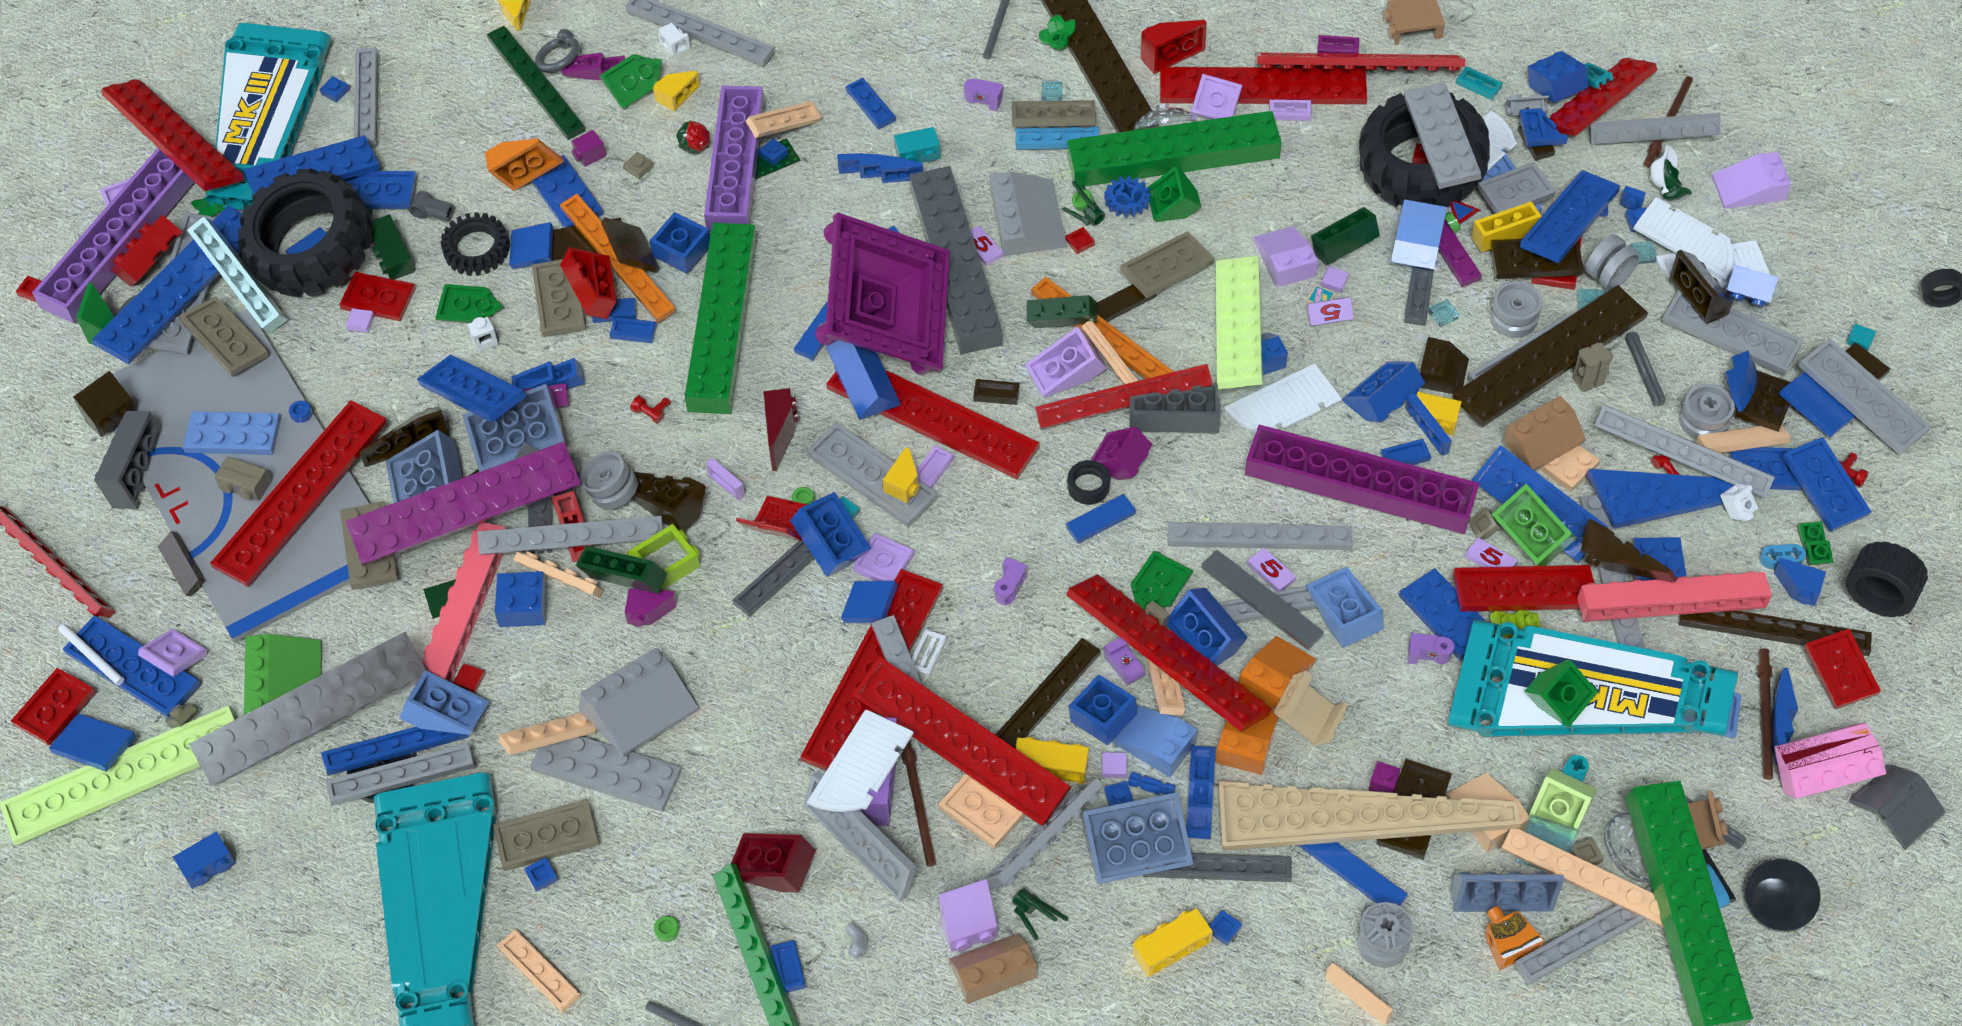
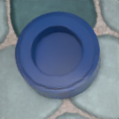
M296 401L289 407L290 417L296 423H304L312 417L311 406L306 401Z

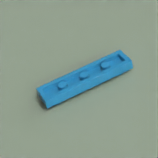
M1099 127L1016 128V149H1067V140L1098 136Z

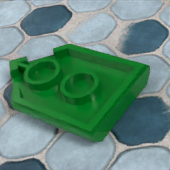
M632 54L599 76L618 105L625 109L653 91V87L659 79L662 59H652Z
M444 284L435 319L472 323L478 317L485 318L503 309V305L493 297L487 287Z
M1153 551L1130 585L1135 602L1143 610L1146 609V605L1151 601H1154L1163 608L1170 607L1194 570Z

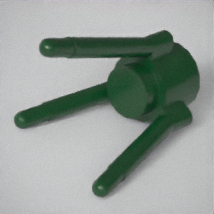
M1072 181V185L1088 205L1083 211L1084 217L1066 207H1063V211L1081 220L1086 226L1090 223L1093 226L1100 224L1105 218V213L1099 208L1095 200L1093 204L1083 190H1087L1084 185L1080 187L1075 181Z
M1026 888L1018 891L1012 900V903L1016 906L1014 912L1021 918L1034 940H1038L1039 937L1025 916V913L1031 914L1037 909L1054 922L1057 921V917L1068 921L1067 916L1040 900L1035 894H1031Z

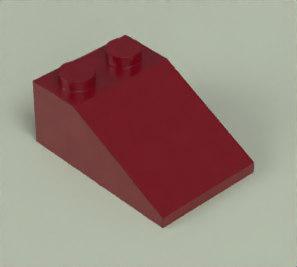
M790 388L763 391L772 471H777L795 434V423H799L796 396L791 397Z
M743 833L731 863L737 865L743 882L778 892L799 893L816 850L802 835Z

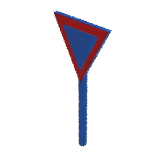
M1457 200L1451 201L1450 204L1451 211L1459 225L1481 211V209L1458 202Z

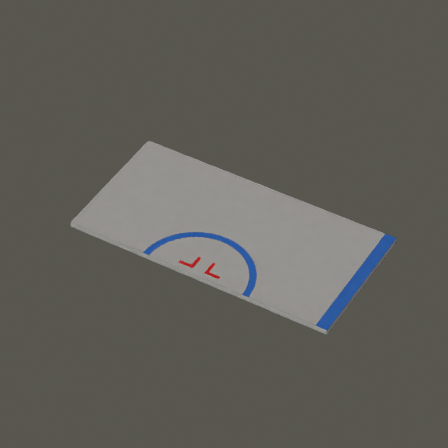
M248 309L235 314V317L268 351V357L232 377L194 336L188 354L160 350L113 373L131 397L137 411H150L159 425L153 450L147 454L149 465L147 471L142 472L141 480L170 531L178 533L204 579L201 585L234 643L350 583L340 510L369 504L351 473L347 470L249 587L212 568L210 562L324 431L313 413L312 417L304 423H296L291 419L289 407L294 402L305 401ZM191 411L279 413L281 419L273 455L185 453L183 444ZM119 425L116 426V427L113 429L114 432H115V434H116V431H117ZM229 456L268 470L272 479L271 484L265 490L260 501L252 498L245 500L235 492L225 493L219 489L215 474L222 467L226 457ZM400 553L394 555L395 559L401 557Z

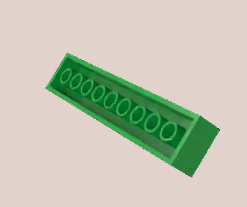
M1265 111L1067 140V159L1072 180L1080 187L1081 185L1086 187L1112 183L1113 179L1118 182L1120 176L1124 180H1127L1128 176L1131 177V180L1162 176L1176 165L1183 172L1280 159L1282 142L1273 111Z
M712 223L685 390L687 412L731 414L757 245L755 224Z
M1681 780L1634 787L1625 799L1654 897L1658 903L1661 921L1692 1026H1746L1753 1020V1016Z

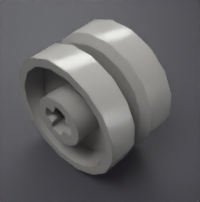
M1613 234L1604 239L1592 252L1586 262L1585 272L1592 278L1599 279L1601 285L1611 290L1617 285L1621 286L1630 277L1639 263L1640 252L1632 246H1626L1623 239Z
M1521 281L1507 282L1500 286L1494 294L1490 321L1493 327L1500 334L1514 338L1524 337L1532 333L1538 325L1539 314L1542 308V297L1539 291L1534 286Z
M1701 384L1693 387L1688 391L1679 415V423L1683 431L1689 437L1696 440L1698 435L1727 431L1735 410L1734 400L1730 393L1715 384Z
M613 451L602 452L593 456L582 467L579 475L581 486L595 504L604 510L623 506L633 497L638 486L636 475L620 454Z

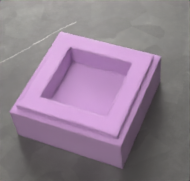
M1329 266L1321 281V287L1341 293L1349 273Z
M352 309L346 324L347 330L368 333L374 318L373 311Z
M1102 752V778H1126L1127 753Z

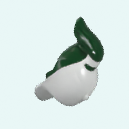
M1666 145L1663 156L1651 164L1650 180H1652L1656 187L1662 190L1664 199L1670 201L1690 195L1692 191L1682 187V183L1678 179L1679 171L1676 169L1677 155L1669 145Z

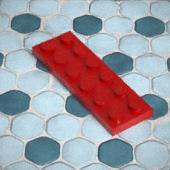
M1631 58L1619 60V63L1607 70L1612 73L1613 80L1609 81L1606 79V84L1602 85L1599 83L1600 87L1597 89L1588 86L1571 101L1565 103L1557 112L1551 114L1549 119L1557 125L1556 129L1560 133L1576 136L1658 70L1656 63Z
M1590 565L1460 567L1453 570L1461 612L1580 609L1577 598L1582 585L1594 583Z

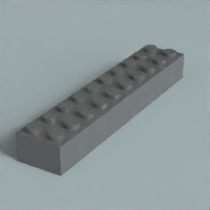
M947 166L909 174L910 192L925 241L950 250L946 309L960 355L1003 346L1000 321L951 167Z

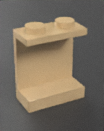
M1303 671L1292 676L1273 713L1315 747L1325 743L1328 744L1335 737L1336 733L1334 731L1344 719V712L1348 704L1346 702L1337 705L1330 703L1309 686L1313 676L1309 672Z

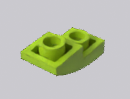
M1518 610L1515 614L1494 611L1490 614L1492 623L1502 624L1510 622L1517 628L1522 629L1525 626L1541 628L1538 613ZM1505 634L1503 637H1513V635Z

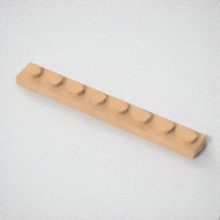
M1509 830L1501 847L1502 851L1550 874L1564 875L1565 881L1608 902L1619 905L1638 916L1641 915L1646 920L1663 927L1658 903L1653 893L1522 830Z

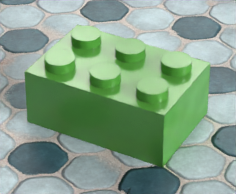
M1527 484L1491 514L1538 566L1549 564L1577 539Z

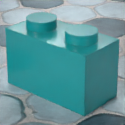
M934 127L894 135V147L897 157L920 163L941 159L940 143Z

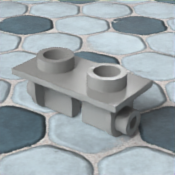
M1540 93L1532 94L1530 97H1522L1521 95L1509 96L1503 106H1509L1505 108V113L1510 115V117H1519L1521 109L1541 108L1545 113H1548V105L1544 104L1549 96H1542Z

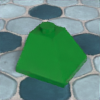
M1177 165L1148 186L1150 207L1155 222L1185 219L1201 208L1197 189Z
M88 283L76 319L88 343L93 344L92 339L114 318V315L94 285Z
M1569 659L1539 673L1524 691L1538 708L1567 728L1572 725L1598 693L1595 687Z

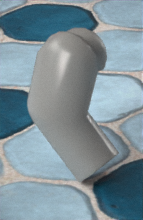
M852 922L845 928L847 934L853 939L852 947L849 948V954L853 958H860L861 954H865L867 950L868 938Z

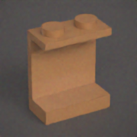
M1437 0L1387 1L1383 17L1384 21L1388 22V33L1390 37H1393L1395 45L1399 44L1401 33L1431 29L1434 39L1443 38L1445 23Z
M1712 790L1707 791L1708 799L1688 803L1701 849L1726 844L1724 835L1729 834L1725 820L1721 821L1719 814L1723 812L1720 798H1715Z

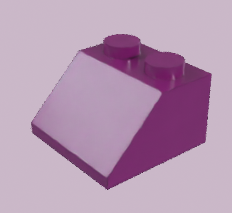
M1137 427L1107 432L1091 460L1103 464L1108 469L1111 478L1116 480L1131 479L1138 473V468L1147 458L1153 444Z

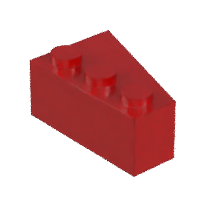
M161 215L151 224L146 222L138 231L141 235L137 239L133 237L126 244L125 247L128 250L124 254L120 252L112 261L114 266L110 270L130 287L146 273L160 254L168 249V245L173 239L179 237L182 233L164 215Z
M569 247L560 264L586 315L607 319L616 303L610 256Z

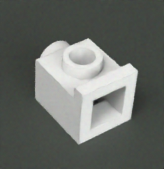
M672 22L658 30L660 44L673 58L690 49L688 34L683 33L680 28L677 29Z
M478 317L472 323L467 324L470 337L477 352L498 345L494 328L488 317ZM489 334L490 339L479 342L478 338Z
M1736 484L1720 495L1730 519L1748 521L1754 517L1753 512L1758 509V506L1751 493L1753 489L1751 485Z

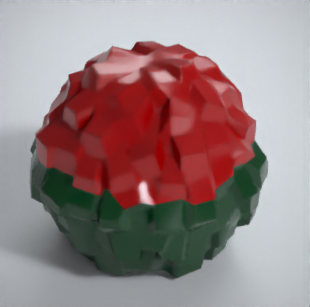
M691 120L684 122L676 134L678 146L689 154H698L708 145L710 133L701 123Z

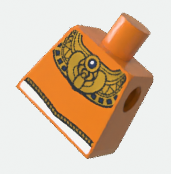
M1500 906L1493 907L1487 912L1492 923L1487 925L1485 938L1499 970L1513 965L1516 960L1543 946V938L1520 912L1515 911L1505 916Z

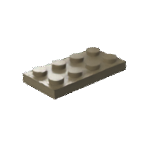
M1095 100L1012 101V127L1025 129L1036 126L1039 128H1048L1049 126H1058L1060 128L1080 126L1087 128L1096 126Z
M1187 231L1122 264L1120 271L1148 298L1212 265L1215 258Z
M563 259L532 264L543 337L586 330L582 305L560 266Z
M217 296L179 315L180 322L231 377L268 357V351Z
M385 501L340 510L352 590L398 580L394 555L362 567L345 522L346 520L387 506Z
M588 799L493 825L504 871L536 863L545 857L550 859L599 845Z

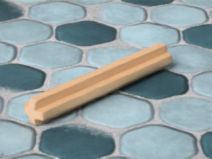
M1087 321L1082 326V330L1124 384L1138 381L1093 321Z

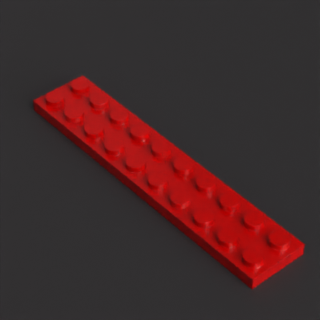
M1255 52V61L1257 64H1260L1261 68H1273V64H1279L1281 68H1294V65H1301L1302 68L1313 69L1315 65H1321L1323 69H1335V65H1342L1343 69H1356L1357 65L1364 67V69H1377V66H1383L1387 70H1397V66H1403L1406 70H1418V66H1424L1426 70H1439V67H1445L1447 70L1457 71L1460 70V67H1465V58L1461 55Z
M1160 67V103L1193 104L1202 74L1241 84L1242 89L1237 104H1269L1270 100H1311V104H1367L1366 69Z
M132 79L128 82L111 84L102 88V96L204 191L243 181V174L140 79Z
M885 370L900 401V406L878 414L1015 479L1019 478L1039 449L1040 442ZM835 372L826 383L827 389L849 399Z
M350 400L210 562L212 568L249 587L360 456L359 451L367 447L386 426V418Z
M900 569L895 579L898 587L887 617L894 615L910 653L943 590V584ZM872 624L800 756L802 762L827 771L864 711L868 710L878 714L852 696L879 656L885 660Z
M1097 574L1068 589L1066 596L1239 731L1246 730L1270 715L1272 708L1265 704L1262 699L1252 694L1245 686L1239 684L1207 657H1204L1190 644L1178 637L1172 630H1169L1164 625L1161 626L1155 617L1147 615L1145 610L1125 596L1123 592L1108 583L1105 578Z
M880 656L852 694V696L882 717L897 718L898 725L914 732L912 735L914 739L1040 826L1048 822V819L1051 818L1071 789L1067 783Z

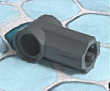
M418 191L408 210L411 215L419 219H424L428 216L443 221H450L453 217L454 204L434 199L426 191Z

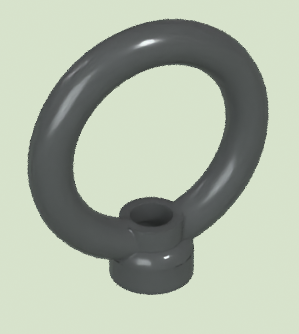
M561 29L556 39L549 41L538 51L535 64L539 70L544 72L560 70L575 60L580 51V44L574 38L571 31ZM568 45L572 46L570 53L562 60L552 64H545L543 62L546 54L555 47L567 48Z

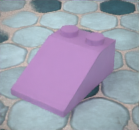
M1779 152L1757 154L1712 174V179L1724 209L1784 201L1791 187L1790 179Z
M1294 226L1253 237V241L1276 288L1316 277L1317 257L1311 245Z
M1078 326L1025 364L1044 398L1088 382L1107 369L1091 340Z
M986 879L939 894L941 927L951 952L965 951L971 945L980 942L982 944L989 943L995 937H998L997 922Z

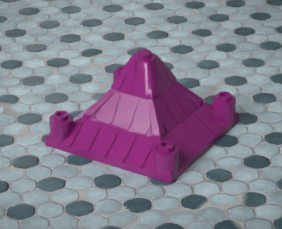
M837 212L833 215V222L824 228V237L828 243L832 244V258L826 321L816 328L817 340L826 346L840 340L910 362L912 370L919 375H924L931 370L939 372L943 366L950 250Z

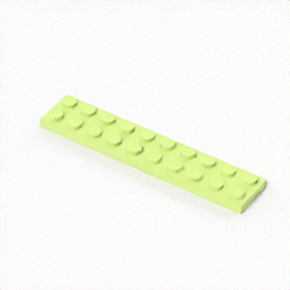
M229 706L127 748L107 772L87 765L0 802V807L13 843L15 845L21 844L200 767L189 743L235 720Z

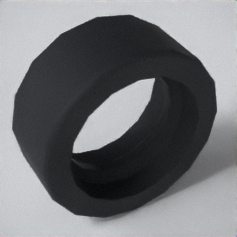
M1945 268L1928 273L1921 281L1923 300L1933 307H1948L1962 300V274L1954 269ZM1939 286H1953L1952 288L1943 291L1933 290Z
M1085 460L1078 462L1068 472L1067 489L1069 495L1081 504L1092 505L1101 502L1106 498L1110 489L1108 469L1097 461ZM1090 474L1099 477L1102 480V485L1095 490L1089 491L1079 488L1075 482L1080 476Z

